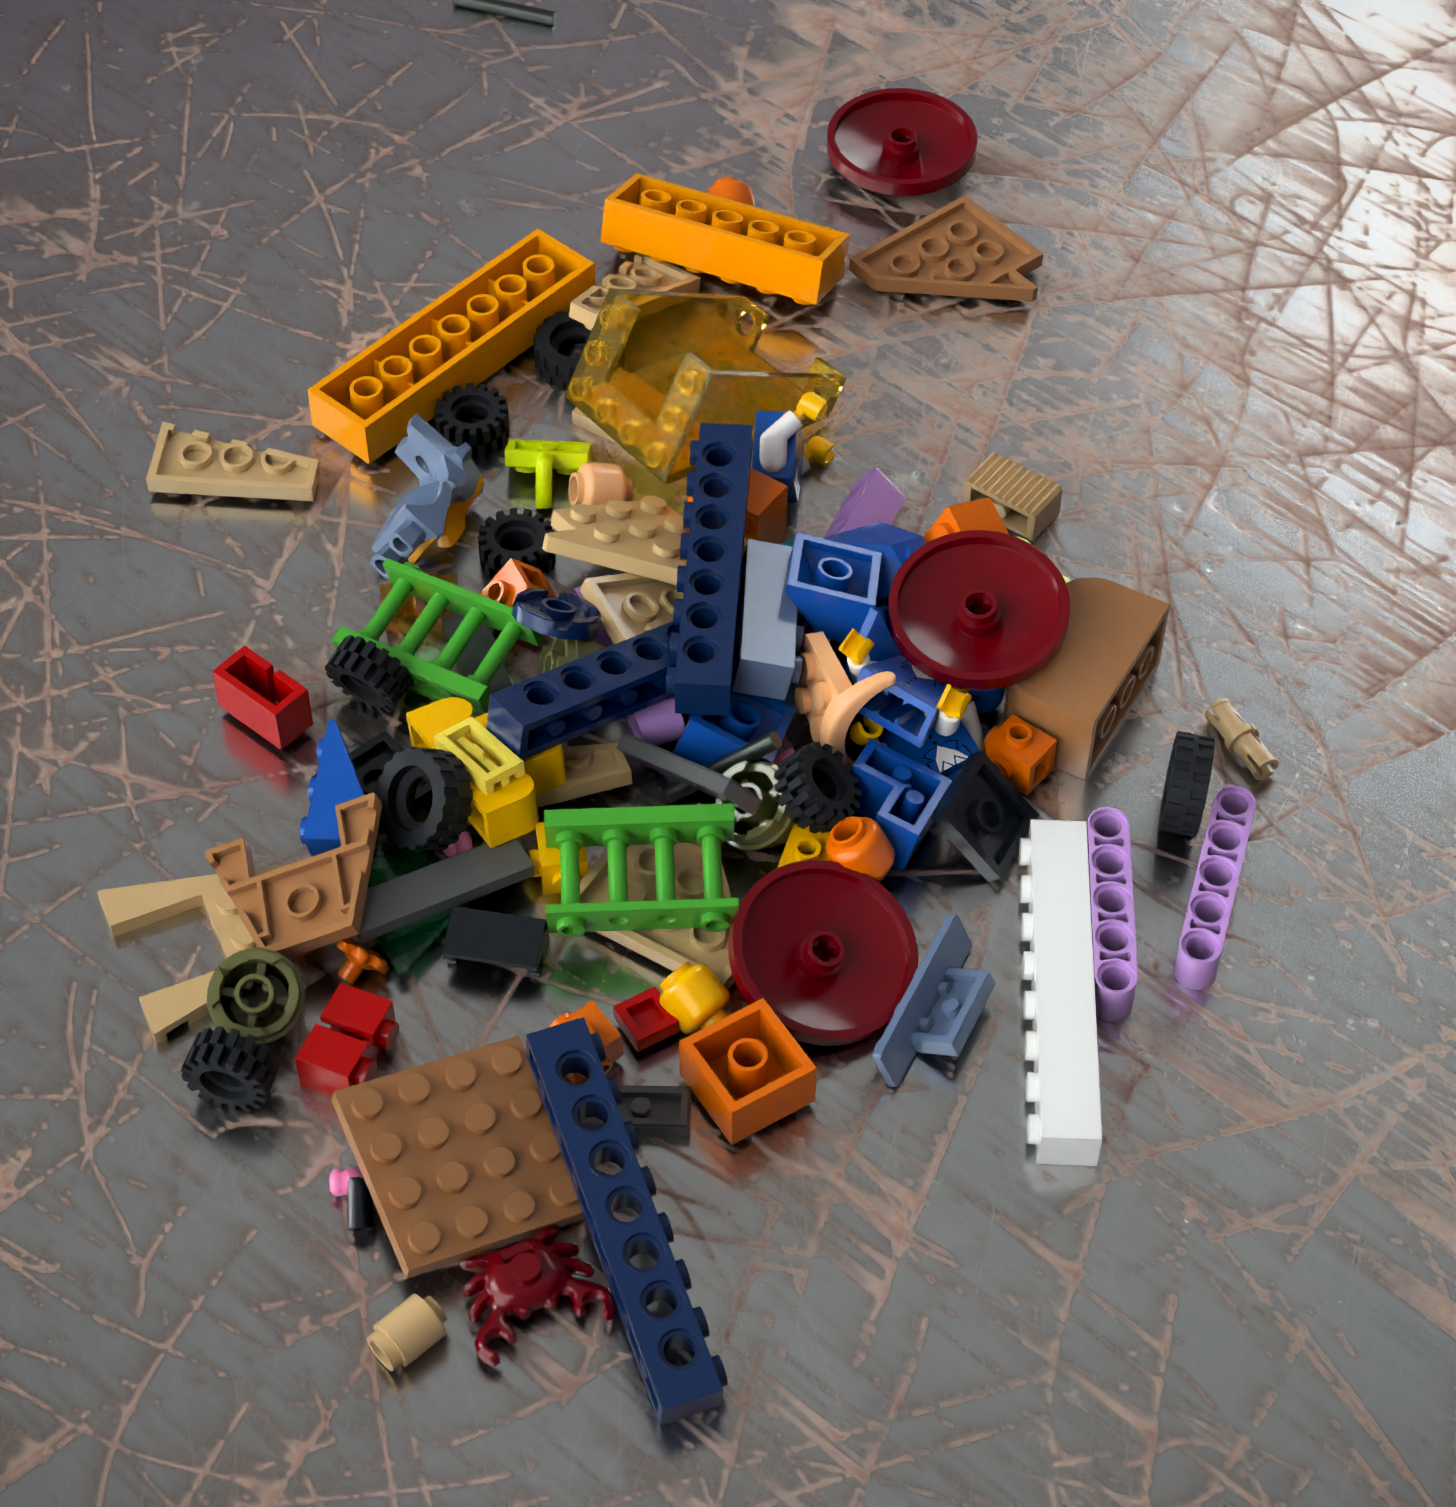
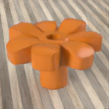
M351 937L337 941L336 946L344 951L345 956L348 958L338 975L349 983L354 984L363 969L376 970L383 975L389 970L387 962L381 959L382 956L371 948L365 950L364 946L354 941Z

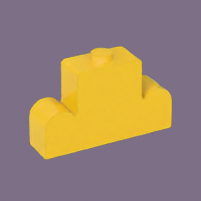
M448 697L407 712L406 717L411 747L435 749L434 735L471 716L474 718L471 703L459 697ZM488 713L474 718L485 728ZM467 734L462 735L470 743L477 744ZM562 744L524 759L525 776L519 779L513 775L509 776L510 784L501 787L498 783L494 784L495 792L489 795H485L470 781V787L473 789V798H471L472 812L468 820L490 848L516 839L535 829L539 821L536 795L561 786L567 781ZM484 750L486 757L498 767L502 766Z

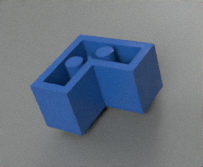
M870 738L853 764L854 769L850 771L851 776H858L860 784L855 786V788L862 790V798L857 800L861 805L856 811L873 819L880 825L895 850L892 867L903 872L932 825L933 820L930 817L949 789L952 780Z

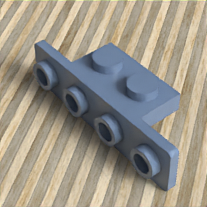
M948 914L939 931L934 935L932 944L922 963L915 970L913 979L901 1002L896 1006L894 1015L885 1032L875 1045L872 1058L887 1086L898 1087L916 1052L958 1057L996 984L990 971L961 968L972 947V943L958 915Z

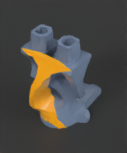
M417 413L408 421V436H405L399 442L395 453L418 477L420 487L410 491L395 505L371 548L376 554L369 562L386 579L389 578L382 565L386 558L401 564L410 562L416 565L427 557L447 552L453 547L465 529V518L469 508L483 492V478L471 458V447L466 442L460 447L453 446Z

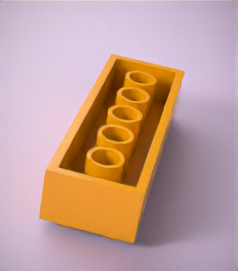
M636 173L605 198L600 242L613 245L620 252H637L649 256L652 261L671 262L684 266L687 271L692 273L705 272L719 276L722 281L727 283H743L753 286L764 294L777 293L791 297L798 304L817 305L844 277L850 234Z

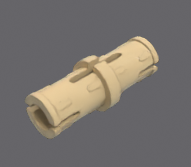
M1221 698L1213 702L1210 707L1216 714L1211 709H1207L1205 717L1225 739V748L1230 754L1234 752L1237 754L1256 780H1263L1271 776L1274 772L1268 764L1273 769H1277L1279 761L1261 742L1257 728L1243 720L1229 699Z

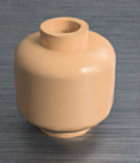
M586 462L579 467L577 472H573L570 476L568 485L569 501L571 505L586 504L589 506L607 504L610 500L631 501L633 497L632 480L626 478L622 467L618 464Z

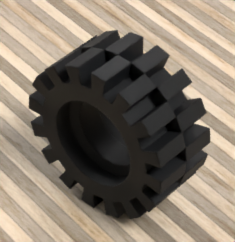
M466 383L467 389L461 390L460 386L457 385L453 387V394L445 391L442 394V400L438 399L435 403L436 431L453 446L460 447L466 442L471 447V455L472 452H477L478 458L485 457V450L487 449L492 454L498 451V445L503 447L506 443V437L510 435L506 398L504 395L499 396V390L494 387L488 392L487 385L480 384L479 389H474L473 383ZM469 418L483 419L475 423L461 422Z
M510 508V515L506 516L503 510L496 512V520L489 516L485 520V526H480L478 536L480 566L482 570L485 569V575L491 579L510 558L539 568L543 574L544 572L549 574L553 569L552 563L555 564L556 554L546 552L542 548L545 533L554 532L550 525L551 522L549 520L544 522V515L539 512L532 517V510L524 508L523 514H517V508ZM519 543L530 546L520 551L504 549L508 545Z
M353 635L345 637L325 666L328 678L333 679L332 683L336 687H342L344 694L347 696L352 695L355 697L354 701L359 704L364 702L367 708L372 710L377 708L382 713L386 711L390 713L394 710L412 682V675L408 674L409 670L406 666L399 665L401 661L397 657L389 656L388 650L377 648L376 643L370 640L366 643L364 638L359 636L356 638Z
M820 742L808 743L781 761L777 766L779 769L774 773V778L779 780L774 784L775 792L782 793L783 795L778 799L780 806L782 807L787 804L790 810L786 815L791 820L798 817L797 826L802 829L809 826L811 833L819 831L825 833L829 831L839 821L854 815L861 805L857 800L862 798V790L855 788V786L860 784L858 776H851L849 772L854 769L850 762L844 765L841 761L844 755L839 750L832 754V746L827 743L821 746Z
M208 1027L203 1029L202 1033L198 1032L182 1066L181 1072L183 1073L181 1077L183 1081H188L187 1087L191 1091H200L198 1097L203 1100L211 1098L214 1100L213 1105L221 1107L222 1103L228 1104L229 1110L237 1111L240 1106L244 1112L252 1111L253 1107L259 1109L263 1103L265 1104L280 1064L276 1062L278 1057L274 1052L267 1053L269 1046L264 1042L258 1045L254 1043L256 1037L248 1034L244 1038L240 1036V1030L233 1028L230 1033H227L224 1027H216L214 1031Z

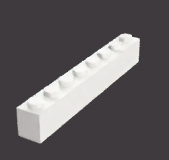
M1031 819L1028 838H1020L1019 866H1027V875H1021L1020 903H1028L1029 913H1022L1021 940L1030 941V951L1023 952L1022 978L1023 980H1031V991L1024 992L1023 1015L1024 1020H1032L1033 1031H1026L1025 1060L1034 1061V1072H1027L1026 1101L1035 1102V1114H1028L1027 1142L1028 1144H1036L1037 1164L1097 1166L1102 1144L1087 822Z

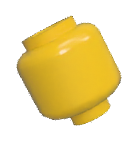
M685 962L659 985L663 991L659 999L661 1006L679 1020V1029L685 1034L695 1033L699 1029H703L729 1016L723 1009L729 1003L731 993L706 964L701 963L692 966L689 962Z

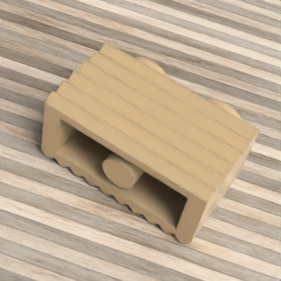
M993 452L965 480L963 503L990 497L1006 528L1031 541H1035L1036 537H1039L1041 532H1044L1045 528L1049 526L1050 522H1053L1054 518L1058 516L1063 488L1051 478L1040 476L1039 473L1034 474L1032 470L1027 471L1025 466L1021 467L1017 461L1010 458L1005 459L1003 455L999 456L997 452Z

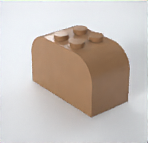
M1097 577L1079 578L1066 583L1070 597V617L1068 631L1062 647L1051 662L1041 671L1022 682L1005 687L1007 696L1003 723L1014 714L1056 739L1057 747L1054 768L1082 780H1086L1159 665L1170 604L1111 580Z

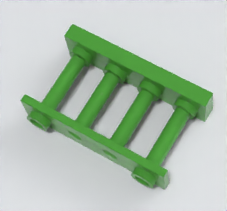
M386 558L382 565L393 586L364 630L355 632L343 626L339 627L331 639L336 650L348 635H353L355 638L357 636L363 637L366 643L370 640L376 643L377 648L388 650L389 656L397 657L401 661L399 665L407 667L409 670L408 674L412 675V682L407 688L408 690L434 701L448 697L465 699L471 703L474 717L488 713L491 694L488 684L518 638L539 646L543 640L541 634L517 622L511 614L513 607L424 573L421 568L413 563L404 562L401 564ZM408 595L428 602L400 645L396 644L391 647L379 642V638ZM445 609L464 616V619L437 660L432 659L428 662L415 656V653ZM481 624L501 631L473 675L464 677L452 672L451 669Z
M734 803L544 810L546 848H557L560 850L561 904H546L548 933H558L564 937H577L585 932L702 928L709 932H719L731 927L734 915L739 908V897L723 898L721 844L734 841ZM677 843H699L702 845L704 899L676 900L674 846ZM651 844L655 847L657 900L628 901L626 848L630 845ZM604 846L607 848L609 902L580 903L579 849L582 847Z

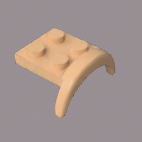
M824 632L806 634L804 653L799 655V657H802L800 687L795 689L794 695L797 710L800 714H805L810 724L813 741L820 742L821 746L826 743L831 745L832 754L839 750L844 755L841 760L845 765L850 762L853 766L855 761L845 752V738L848 728L858 711L876 694L892 686L895 683L896 676L890 671L881 672L852 685Z

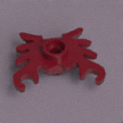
M550 1225L535 1236L501 1250L471 1256L460 1262V1267L463 1270L481 1272L475 1275L462 1289V1294L465 1297H471L481 1292L468 1313L469 1320L473 1323L479 1321L487 1308H491V1313L478 1331L474 1342L477 1356L485 1364L491 1366L500 1364L499 1354L488 1347L491 1340L503 1338L508 1344L516 1343L515 1331L507 1321L509 1316H516L521 1320H526L533 1311L542 1307L554 1309L558 1306L559 1298L562 1295H568L571 1298L577 1317L585 1315V1306L588 1302L600 1300L605 1305L602 1312L603 1319L610 1321L614 1318L616 1303L611 1290L601 1284L578 1280L572 1276L579 1275L587 1278L594 1276L592 1265L580 1259L570 1258L579 1253L578 1245L566 1242L550 1245L559 1234L558 1225Z

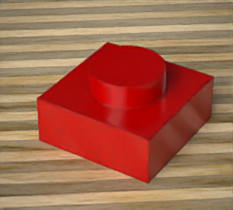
M656 986L613 1006L614 1019L637 1052L679 1032V1020L661 1006L659 1000L661 994Z

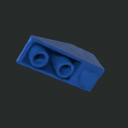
M328 720L325 738H320L318 741V771L316 777L310 779L308 788L310 808L308 817L304 816L300 823V840L302 844H306L311 856L341 846L335 805L365 795L335 720Z

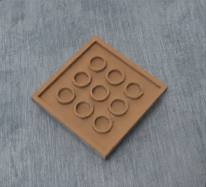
M519 1035L333 1092L332 1104L406 1279L533 1237L550 1225H558L560 1228L585 1219L527 1060L526 1050Z

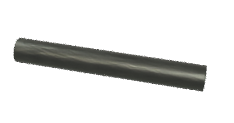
M452 0V4L455 6L551 26L555 25L557 19L556 11L503 0Z
M772 731L704 767L723 774L735 764L743 761L752 763L782 747L781 738L776 732ZM675 781L666 787L667 796L673 802L698 791L679 781Z

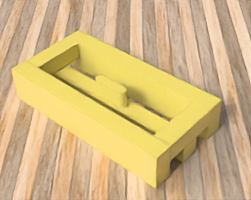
M472 716L433 736L435 749L455 754V758L461 760L465 765L464 769L466 773H469L471 782L485 795L495 792L494 784L496 783L501 787L510 784L509 776L511 775L517 779L525 776L524 761ZM467 734L477 744L470 743L462 735ZM484 750L502 766L498 767L485 756Z

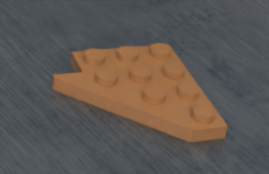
M963 195L850 258L849 271L874 291L1032 302L1037 299L1038 287L1024 276L1042 266L1043 253L966 195Z

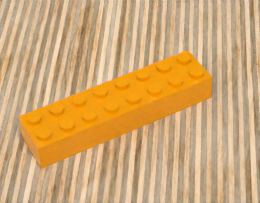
M537 228L307 389L312 425L368 464L372 463L398 444L405 436H408V421L416 413L426 422L435 417V403L438 399L442 400V394L445 391L453 394V387L457 385L460 386L461 390L467 389L466 383H473L475 388L534 345V334H536L539 324L542 325L544 323V319L549 316L552 317L560 311H570V303L590 287L596 286L595 263Z

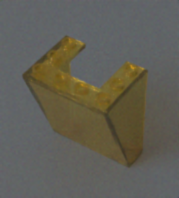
M609 288L564 397L663 484H671L687 477L688 470L696 471V466H690L691 440H699L701 423L752 425L753 449L756 411L787 412L790 410L794 412L801 397L807 392H814L825 399L828 405L826 413L819 420L821 421L830 416L847 378L821 357H815L809 373L779 372L755 352V348L770 316L745 296ZM748 312L752 316L753 327L751 332L746 335L741 329V320L743 315ZM805 416L801 421L803 425L801 429L816 422Z

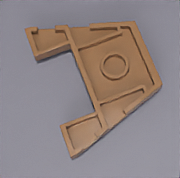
M375 792L335 805L341 841L340 847L255 876L252 848L244 837L205 850V857L220 878L221 885L232 899L240 918L258 948L273 950L284 955L286 958H291L360 933L382 810L381 800Z

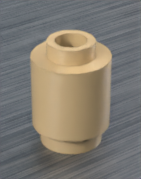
M412 1294L373 1326L374 1332L366 1340L378 1360L388 1370L393 1371L400 1365L407 1367L446 1335L443 1323L447 1321V1317L440 1305L431 1296H426L422 1299L417 1294Z

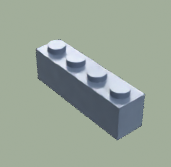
M753 539L747 540L743 556L733 692L785 701L790 683L798 684L802 657L795 656V653L800 651L804 628L797 625V622L800 623L803 614L786 593L793 549L791 546Z

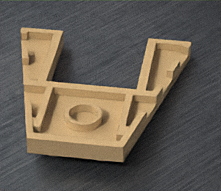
M289 864L255 868V876ZM217 874L97 891L100 905L113 937L204 906L226 959L239 951L258 948L240 918L232 899L221 885ZM311 951L293 956L288 959L293 963L294 961L298 960L299 958H301L302 956L306 955ZM214 971L139 997L142 1010L156 1045L167 1040L166 1033L187 1021L191 1025L209 1014L207 989Z

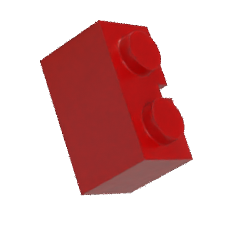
M245 645L212 671L219 706L280 750H283L313 725L308 689L281 670L274 673L271 663Z
M340 983L320 1015L321 1022L332 1026L329 1029L315 1024L295 1056L300 1085L331 1097L334 1091L373 1080L380 1056L384 1050L389 1051L393 1047L399 1033V1024L395 1020L393 1001Z

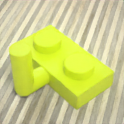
M509 439L505 448V467H515V470L521 473L536 472L535 507L540 509L552 507V469H556V472L560 474L571 475L573 472H577L582 464L591 461V442Z

